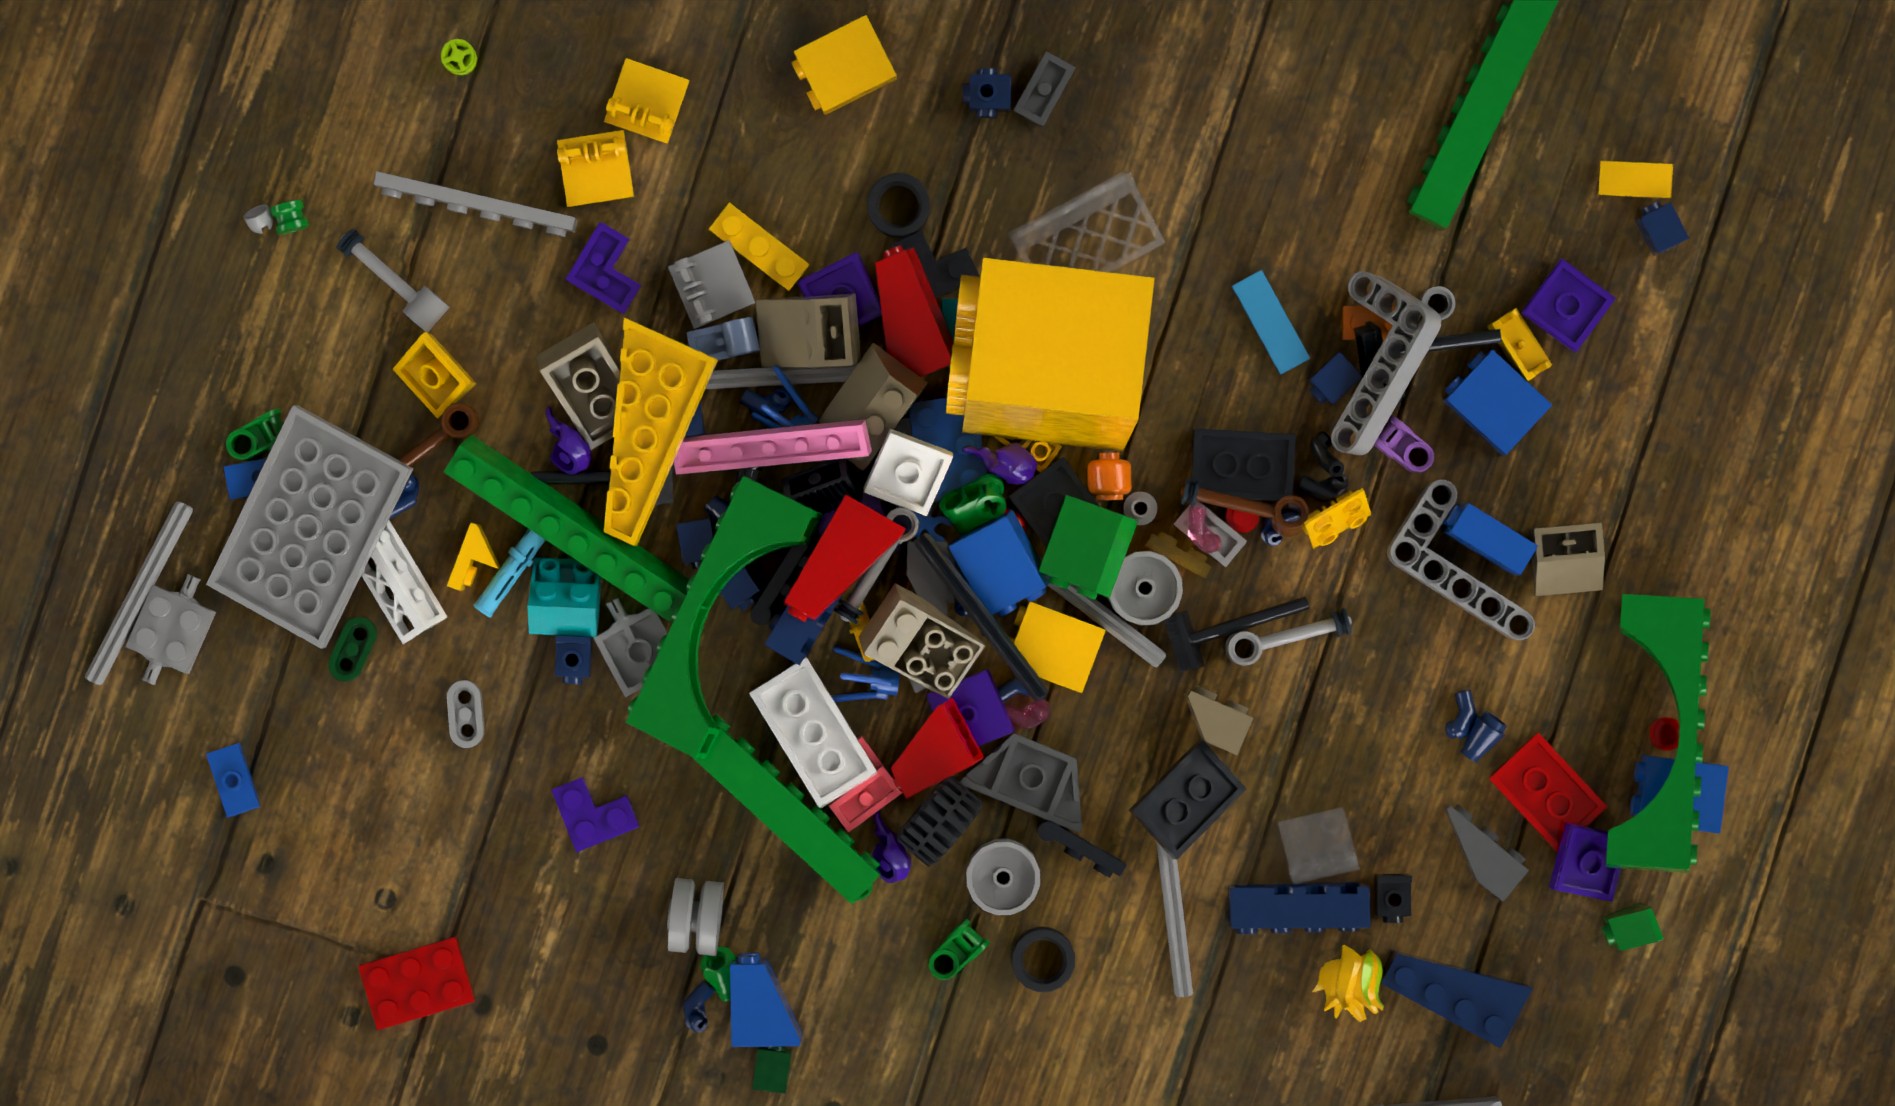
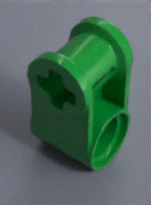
M280 408L268 411L255 418L252 422L230 433L226 440V448L229 454L236 459L248 461L267 451H271L284 424L280 417L282 413ZM270 423L272 424L275 432L277 433V436L275 435ZM241 436H248L252 442L251 449L246 454H239L235 449V442Z
M983 475L958 489H953L946 493L940 500L939 508L957 532H970L977 526L1000 517L1005 512L1006 501L1002 496L1004 483L996 475Z
M968 918L956 926L930 954L928 967L932 975L937 979L947 980L954 977L967 963L974 960L990 944L988 939H983L970 926L971 921ZM963 934L974 944L973 946L962 937ZM943 954L950 956L953 960L952 968L945 973L938 972L934 968L935 959Z

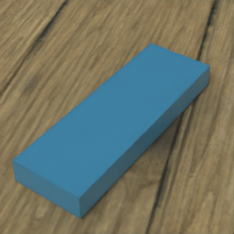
M1262 270L1231 286L1279 375L1310 359Z

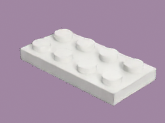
M807 657L800 666L798 664L793 665L749 693L820 809L878 773Z

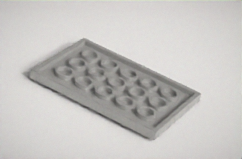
M293 405L206 585L321 649L326 648L413 468L299 405Z

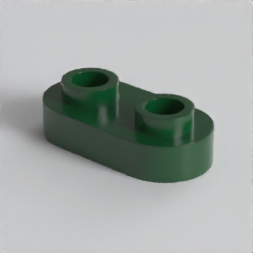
M356 617L350 619L344 625L328 662L329 671L335 679L348 682L357 679L361 675L378 637L376 625L370 619ZM359 627L364 628L367 632L364 640H358L355 636V631ZM345 658H349L353 663L350 671H345L341 666Z

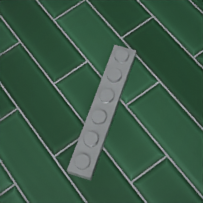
M376 171L374 185L382 188L381 194L401 199V195L404 193L415 196L414 202L427 206H434L435 201L448 204L447 210L467 214L468 209L481 211V218L499 222L500 217L503 216L514 219L512 225L527 229H533V224L546 226V233L561 237L566 236V231L575 233L578 220L575 217Z

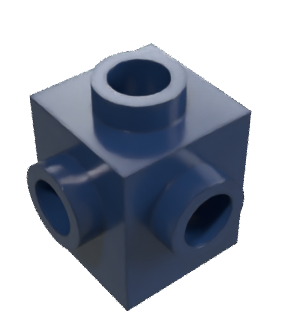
M988 68L977 69V74H970V83H963V103H970L969 112H976L977 118H996L997 112H1010L1011 75H997V69ZM988 89L993 94L990 97H983L981 91Z

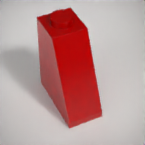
M953 697L936 707L891 767L893 782L897 789L904 793L906 798L974 765L984 758Z

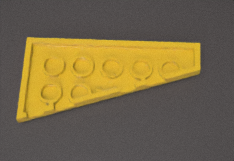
M624 318L623 349L621 348L620 354L621 370L620 381L617 385L613 428L614 444L613 455L610 459L611 476L609 491H607L604 532L633 546H637L718 359L628 318Z

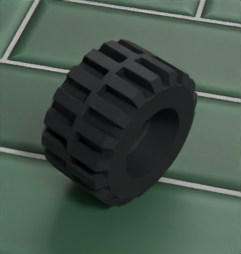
M950 776L938 784L899 831L897 841L929 867L937 863L963 834L980 812L983 802L953 776Z

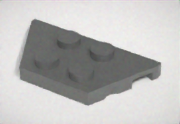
M1013 733L960 781L965 787L1081 833L1082 822L1077 758Z

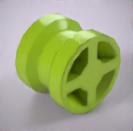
M454 39L447 42L442 48L441 60L448 71L454 75L462 76L469 74L476 67L477 54L474 48L465 40Z

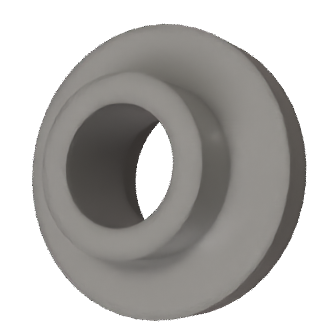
M1135 492L1125 500L1124 514L1129 518L1137 520V525H1145L1155 518L1157 503L1150 494ZM1137 502L1146 504L1147 511L1145 514L1138 515L1134 511V506Z

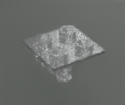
M1343 807L1278 822L1289 865V875L1293 884L1360 870Z

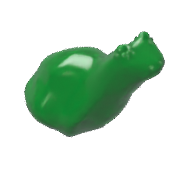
M718 946L716 956L703 955L700 968L703 970V977L713 986L719 998L723 1002H728L731 999L730 964L732 960H737V958L728 947Z

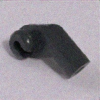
M1320 431L1310 441L1311 450L1319 466L1331 476L1338 477L1344 472V465L1327 450L1333 445L1331 437L1326 432Z
M1344 474L1338 477L1331 476L1321 482L1303 475L1296 490L1321 502H1328L1342 496L1347 491L1349 482Z

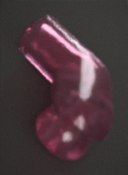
M1189 507L1188 538L1205 553L1218 551L1221 548L1222 540L1218 534H1214L1205 525L1206 508Z
M1042 699L1023 709L1007 703L1005 705L1012 724L1025 729H1031L1046 721L1051 713L1050 704Z

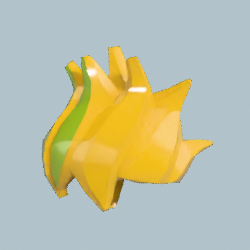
M1342 945L1341 959L1331 960L1324 964L1319 973V981L1312 990V992H1318L1325 989L1326 1003L1324 1012L1334 1007V1017L1337 1018L1344 1008L1361 1022L1367 1019L1364 1006L1374 1014L1379 1012L1377 1008L1383 1011L1384 1005L1378 997L1383 974L1382 963L1371 949L1360 956L1353 949Z

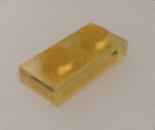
M1161 531L1158 537L1150 534L1144 545L1145 547L1164 555L1169 560L1194 574L1206 578L1212 567L1205 563L1208 558L1207 556L1192 548H1189L1187 553L1175 547L1178 540Z

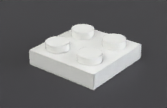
M890 428L864 485V493L927 516L953 459V452Z

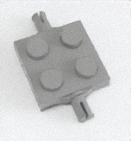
M187 574L180 592H170L157 585L151 586L125 646L142 654L150 661L142 678L143 681L155 685L162 667H172L185 674H190L216 614L215 611L200 605L193 598L201 579Z
M619 598L613 600L616 608L612 602L606 604L616 622L607 631L593 639L623 695L627 697L642 689L644 685L642 683L643 675L648 667L653 666L658 655V644L662 637L668 634V631L659 615L648 608L639 614L627 615Z

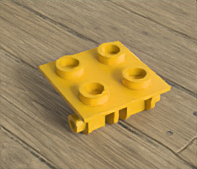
M626 58L614 94L608 101L604 122L668 144L690 80Z
M624 130L557 140V155L561 164L567 207L634 197Z
M1363 488L1353 493L1349 490L1336 498V504L1332 500L1330 502L1331 507L1326 508L1322 506V512L1318 509L1308 515L1302 530L1309 536L1313 549L1319 545L1325 546L1332 543L1339 533L1349 527L1351 529L1359 527L1367 520L1368 516L1372 515Z

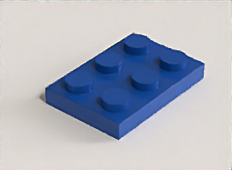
M947 397L915 402L909 409L914 438L953 452V459L933 502L940 501L949 491L958 489L987 474L986 466L979 457L962 451V448L965 446H973L978 449L983 448L981 435L962 433L964 415L946 413Z

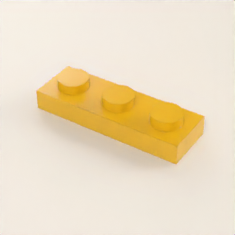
M730 202L709 228L712 233L724 242L730 240L734 250L789 292L810 266V264Z

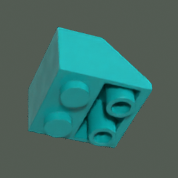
M534 557L527 605L529 634L597 637L601 576L575 559Z

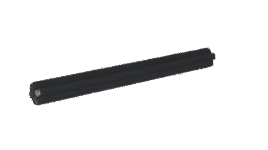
M927 532L914 541L916 547L1035 701L1043 698L1049 692L1047 686L939 545Z

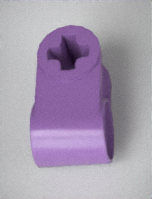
M1391 414L1374 446L1411 473L1426 471L1434 461L1432 448L1415 435L1406 424ZM1395 430V431H1396L1395 435H1394V436L1391 438V440L1387 443L1386 440H1387L1388 437L1392 434V432ZM1418 448L1425 452L1427 457L1425 465L1416 467L1410 463L1409 453L1412 449Z

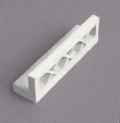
M388 520L370 556L377 565L376 571L372 570L367 563L361 576L402 644H405L423 631L445 620L447 615L390 520ZM385 585L391 588L394 593V600L389 599L385 592ZM403 614L409 618L414 627L410 632L403 622Z

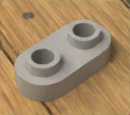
M461 680L454 683L447 692L449 733L456 745L462 748H470L479 744L485 734L482 693L474 682ZM463 690L471 694V700L468 703H462L459 699V695ZM465 724L471 725L474 729L471 737H466L462 733V728Z

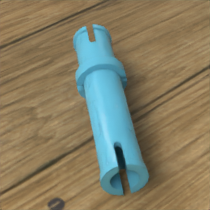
M528 529L516 547L512 546L508 551L510 553L509 557L473 606L491 618L527 566L531 567L534 562L532 558L545 542V539Z

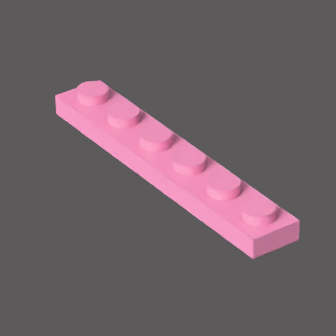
M863 419L684 437L673 463L677 475L864 457L870 455L872 448L866 421Z

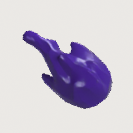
M547 407L545 415L550 423V432L559 438V442H555L550 455L551 462L569 475L585 470L592 460L589 444L582 439L577 430L567 426L565 423L559 422L553 416L551 408Z
M1012 443L997 449V455L987 447L978 449L973 446H965L962 448L964 453H971L979 457L991 474L1005 479L1010 484H1024L1033 479L1037 468L1035 458L1018 443Z
M879 810L873 814L876 824L874 834L881 840L883 845L876 843L872 856L880 863L877 867V870L882 873L880 877L885 882L894 883L907 877L911 869V856L907 853L905 847L897 841L898 835L885 826L880 817Z

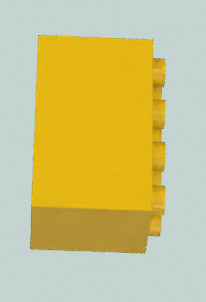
M983 258L981 277L961 275L946 413L964 415L962 433L1043 441L1053 444L1123 452L1139 420L1155 278Z

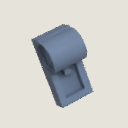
M753 317L736 319L720 325L686 332L690 347L718 360L760 351Z

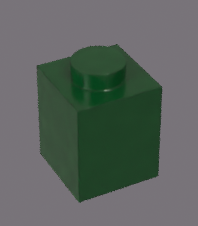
M786 1046L758 1047L752 1089L786 1094L792 1050L786 1049Z

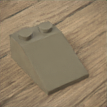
M593 322L536 355L539 371L585 442L589 444L591 450L613 438L617 385L620 381L621 365Z

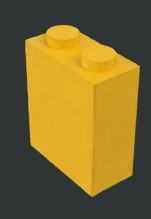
M867 15L795 50L794 55L797 60L791 62L799 80L806 78L812 89L806 93L815 111L821 108L824 115L897 80V75Z
M1028 602L1027 607L1020 605L1014 624L1019 626L1015 639L1009 637L1040 678L1082 693L1106 630L1033 602Z

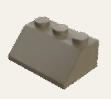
M872 343L818 421L820 424L865 419L872 451L869 456L846 458L864 471L881 449L889 429L895 430L928 382L875 343Z

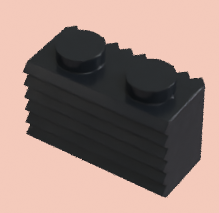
M846 458L833 459L782 478L784 495L822 513L823 516L826 512L830 514L832 510L836 511L845 495L859 502L863 499L858 473H856Z

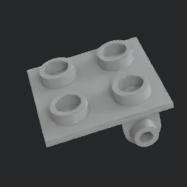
M730 240L692 257L680 259L674 262L675 264L668 266L694 329L756 303Z

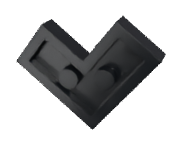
M922 230L891 244L892 248L902 245L903 250L914 247L936 299L959 289L961 275L980 277L967 247L936 261Z

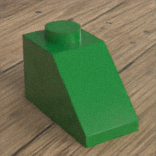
M1641 902L1603 916L1606 924L1601 927L1604 938L1609 946L1614 944V947L1619 951L1664 940L1652 907Z

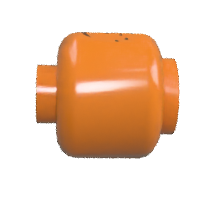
M1099 453V460L1089 462L1087 466L1088 491L1090 494L1096 495V500H1123V495L1130 493L1132 488L1131 463L1127 460L1119 459V453Z

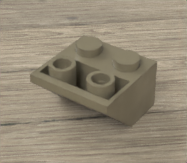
M1602 523L1528 529L1529 540L1538 545L1531 557L1534 596L1603 590L1605 551Z
M1196 686L1195 691L1186 689L1184 696L1201 739L1238 755L1253 721V717L1247 715L1249 708L1227 699L1225 705L1215 701L1217 694L1199 686Z

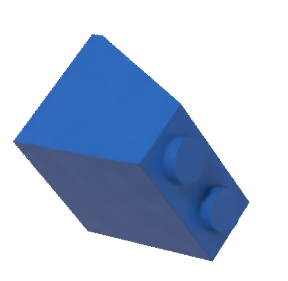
M759 952L739 953L737 960H732L730 964L731 1047L800 1046L802 1030L768 958H760Z

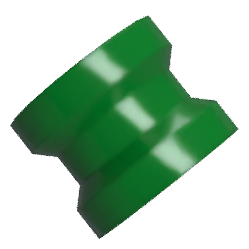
M293 200L270 208L271 215L276 217L277 220L275 228L277 235L289 234L310 227L308 219L304 217L302 212L305 207L303 200Z

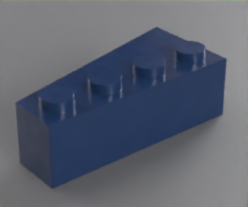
M843 594L815 621L807 618L803 622L787 613L790 608L789 606H787L784 613L778 610L768 627L773 631L764 645L800 666Z
M1364 882L1228 885L1229 926L1231 929H1237V934H1257V928H1271V933H1291V928H1304L1305 932L1312 933L1325 932V928H1338V931L1343 932L1359 931V928H1370L1369 886Z
M1392 950L1383 967L1381 984L1499 1048L1502 1047L1533 990L1532 987L1524 983L1514 982Z

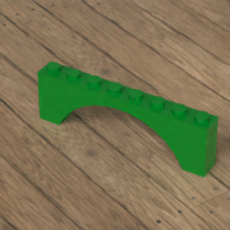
M745 476L742 477L741 482L739 481L735 484L731 491V503L727 511L722 513L717 520L715 527L717 532L712 542L706 545L701 554L702 563L697 574L695 573L691 576L687 583L686 591L688 593L683 603L677 606L672 615L671 621L673 624L668 634L663 636L658 644L656 660L653 666L648 667L642 678L644 685L639 695L631 701L627 711L629 716L625 722L693 758L702 760L707 759L720 731L706 706L699 681L698 651L708 613L724 586L746 565L769 552L781 548L809 545L823 516L822 513Z
M1622 594L1620 633L1641 646L1654 659L1666 677L1677 707L1679 740L1671 772L1655 798L1636 816L1608 830L1606 867L1689 873L1690 865H1697L1698 845L1691 844L1692 831L1699 830L1700 811L1693 810L1694 797H1700L1701 777L1695 776L1696 763H1702L1703 743H1697V730H1704L1705 709H1699V695L1706 696L1707 675H1701V662H1708L1709 642H1702L1703 628H1710L1711 608H1704L1705 599Z

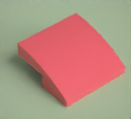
M862 735L857 737L878 773L828 804L848 833L903 793L897 789L893 782V777Z

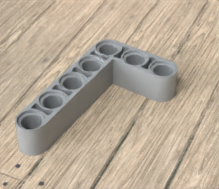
M1359 271L1353 274L1349 280L1348 292L1350 296L1393 326L1331 434V442L1336 450L1353 455H1364L1371 450L1441 327L1440 315L1434 309L1385 277L1366 271ZM1371 282L1372 288L1367 295V286ZM1395 299H1397V306L1395 310L1392 311V303ZM1422 315L1423 322L1421 326L1418 328L1417 321L1418 318ZM1405 344L1406 351L1403 357L1401 358L1400 350L1402 346ZM1388 374L1389 381L1388 384L1384 387L1383 380L1385 376ZM1371 403L1372 411L1367 416V407ZM1355 433V441L1351 445L1350 437Z
M1447 480L1430 482L1387 548L1389 561L1507 638L1513 640L1529 638L1535 629V621L1532 615L1427 548L1457 499V490L1451 482ZM1438 485L1445 487L1448 491V500L1442 505L1435 503L1432 498V491ZM1419 514L1426 515L1430 520V528L1425 533H1420L1414 528V519ZM1402 542L1408 543L1412 548L1411 558L1405 562L1400 561L1395 554L1396 547ZM1431 560L1436 561L1441 570L1440 575L1434 580L1428 579L1424 574L1425 564ZM1458 579H1464L1469 585L1468 594L1463 598L1456 597L1452 591V586ZM1487 597H1492L1497 603V610L1491 616H1486L1481 610V603ZM1516 615L1523 617L1526 623L1524 631L1518 635L1514 634L1509 627L1510 620Z

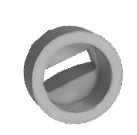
M268 205L256 206L247 211L243 216L250 230L255 233L262 234L261 228L266 226L270 230L273 225V216Z

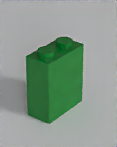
M1066 495L1038 572L1049 575L1048 583L1065 589H1068L1069 583L1079 586L1076 593L1096 600L1098 594L1110 598L1138 521Z

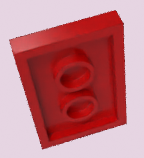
M1538 732L1488 777L1490 782L1557 853L1566 822L1588 826L1607 808V805Z
M457 936L358 966L377 1031L476 1001Z

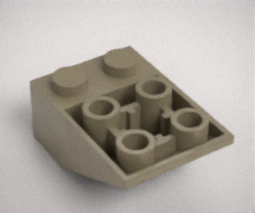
M856 293L756 300L761 367H774L775 365L779 367L850 366L860 362L861 352Z
M896 583L859 636L865 655L947 699L951 697L986 646L985 643L928 601Z

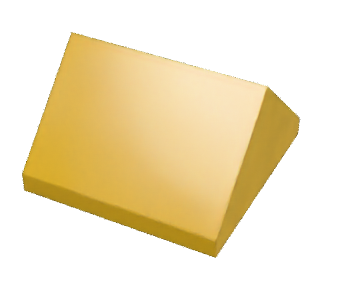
M424 332L393 368L394 372L437 419L443 415L449 406L456 404L477 384L437 339L428 332Z

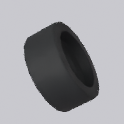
M892 173L881 177L872 186L867 197V213L872 225L880 233L891 238H906L917 233L925 226L930 215V198L926 187L917 178L906 173ZM894 186H904L911 189L919 202L915 218L910 223L902 226L886 222L879 211V200L882 194L888 188Z
M1035 927L1024 932L1016 940L1011 952V965L1016 978L1026 988L1036 992H1051L1061 988L1071 978L1075 968V953L1070 941L1060 931L1050 927ZM1037 940L1054 942L1063 954V964L1060 971L1049 979H1038L1031 976L1023 964V955L1026 948Z

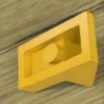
M470 523L447 584L448 587L459 591H464L465 585L471 587L477 572V567L473 566L474 561L494 568H500L481 525L476 523Z

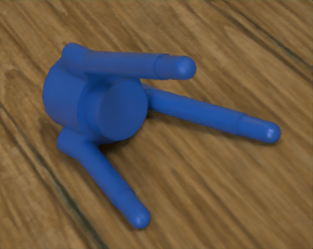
M775 365L773 371L804 416L802 417L797 414L789 421L766 404H763L761 409L784 427L815 424L819 417L810 411L780 367ZM756 412L751 414L753 419L770 429L782 428V426Z
M839 646L833 648L836 653L879 669H872L871 676L841 673V679L870 683V689L876 691L831 695L834 702L875 698L887 700L888 695L897 696L900 673L876 660L865 662L862 654Z

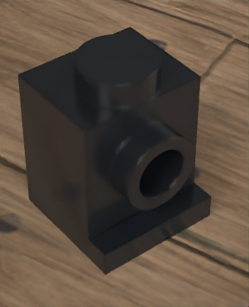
M1375 874L1374 914L1376 916H1383L1384 923H1403V916H1411L1412 876L1410 874ZM1397 893L1400 896V902L1394 906L1390 905L1388 902L1389 896Z

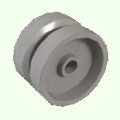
M1152 551L1133 552L1125 556L1112 594L1108 599L1114 611L1124 620L1138 625L1157 624L1169 618L1178 608L1183 594L1182 577L1175 564L1164 555ZM1144 581L1151 584L1152 587L1151 592H1147L1146 595L1139 592V585Z
M1010 838L993 839L982 844L971 855L966 868L967 888L973 901L984 911L995 915H1013L1026 909L1035 899L1040 887V869L1034 854L1024 844ZM1001 871H1006L1010 875L1007 880L1008 882L1005 884H1001L1000 880H997V875Z
M675 879L667 920V930H669L668 951L686 953L690 948L692 933H696V950L698 954L716 956L722 917L723 882L706 881L702 885L700 901H696V884L694 880Z

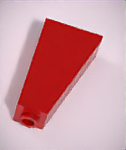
M902 245L883 252L885 259L876 262L875 266L887 353L920 377L950 365L954 340L914 247L903 250Z
M845 495L784 601V604L790 607L787 613L803 622L807 618L815 621L902 537L906 528Z

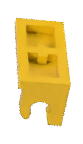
M1517 308L1487 326L1489 330H1501L1502 342L1498 344L1514 370L1526 381L1531 380L1537 374L1552 366Z

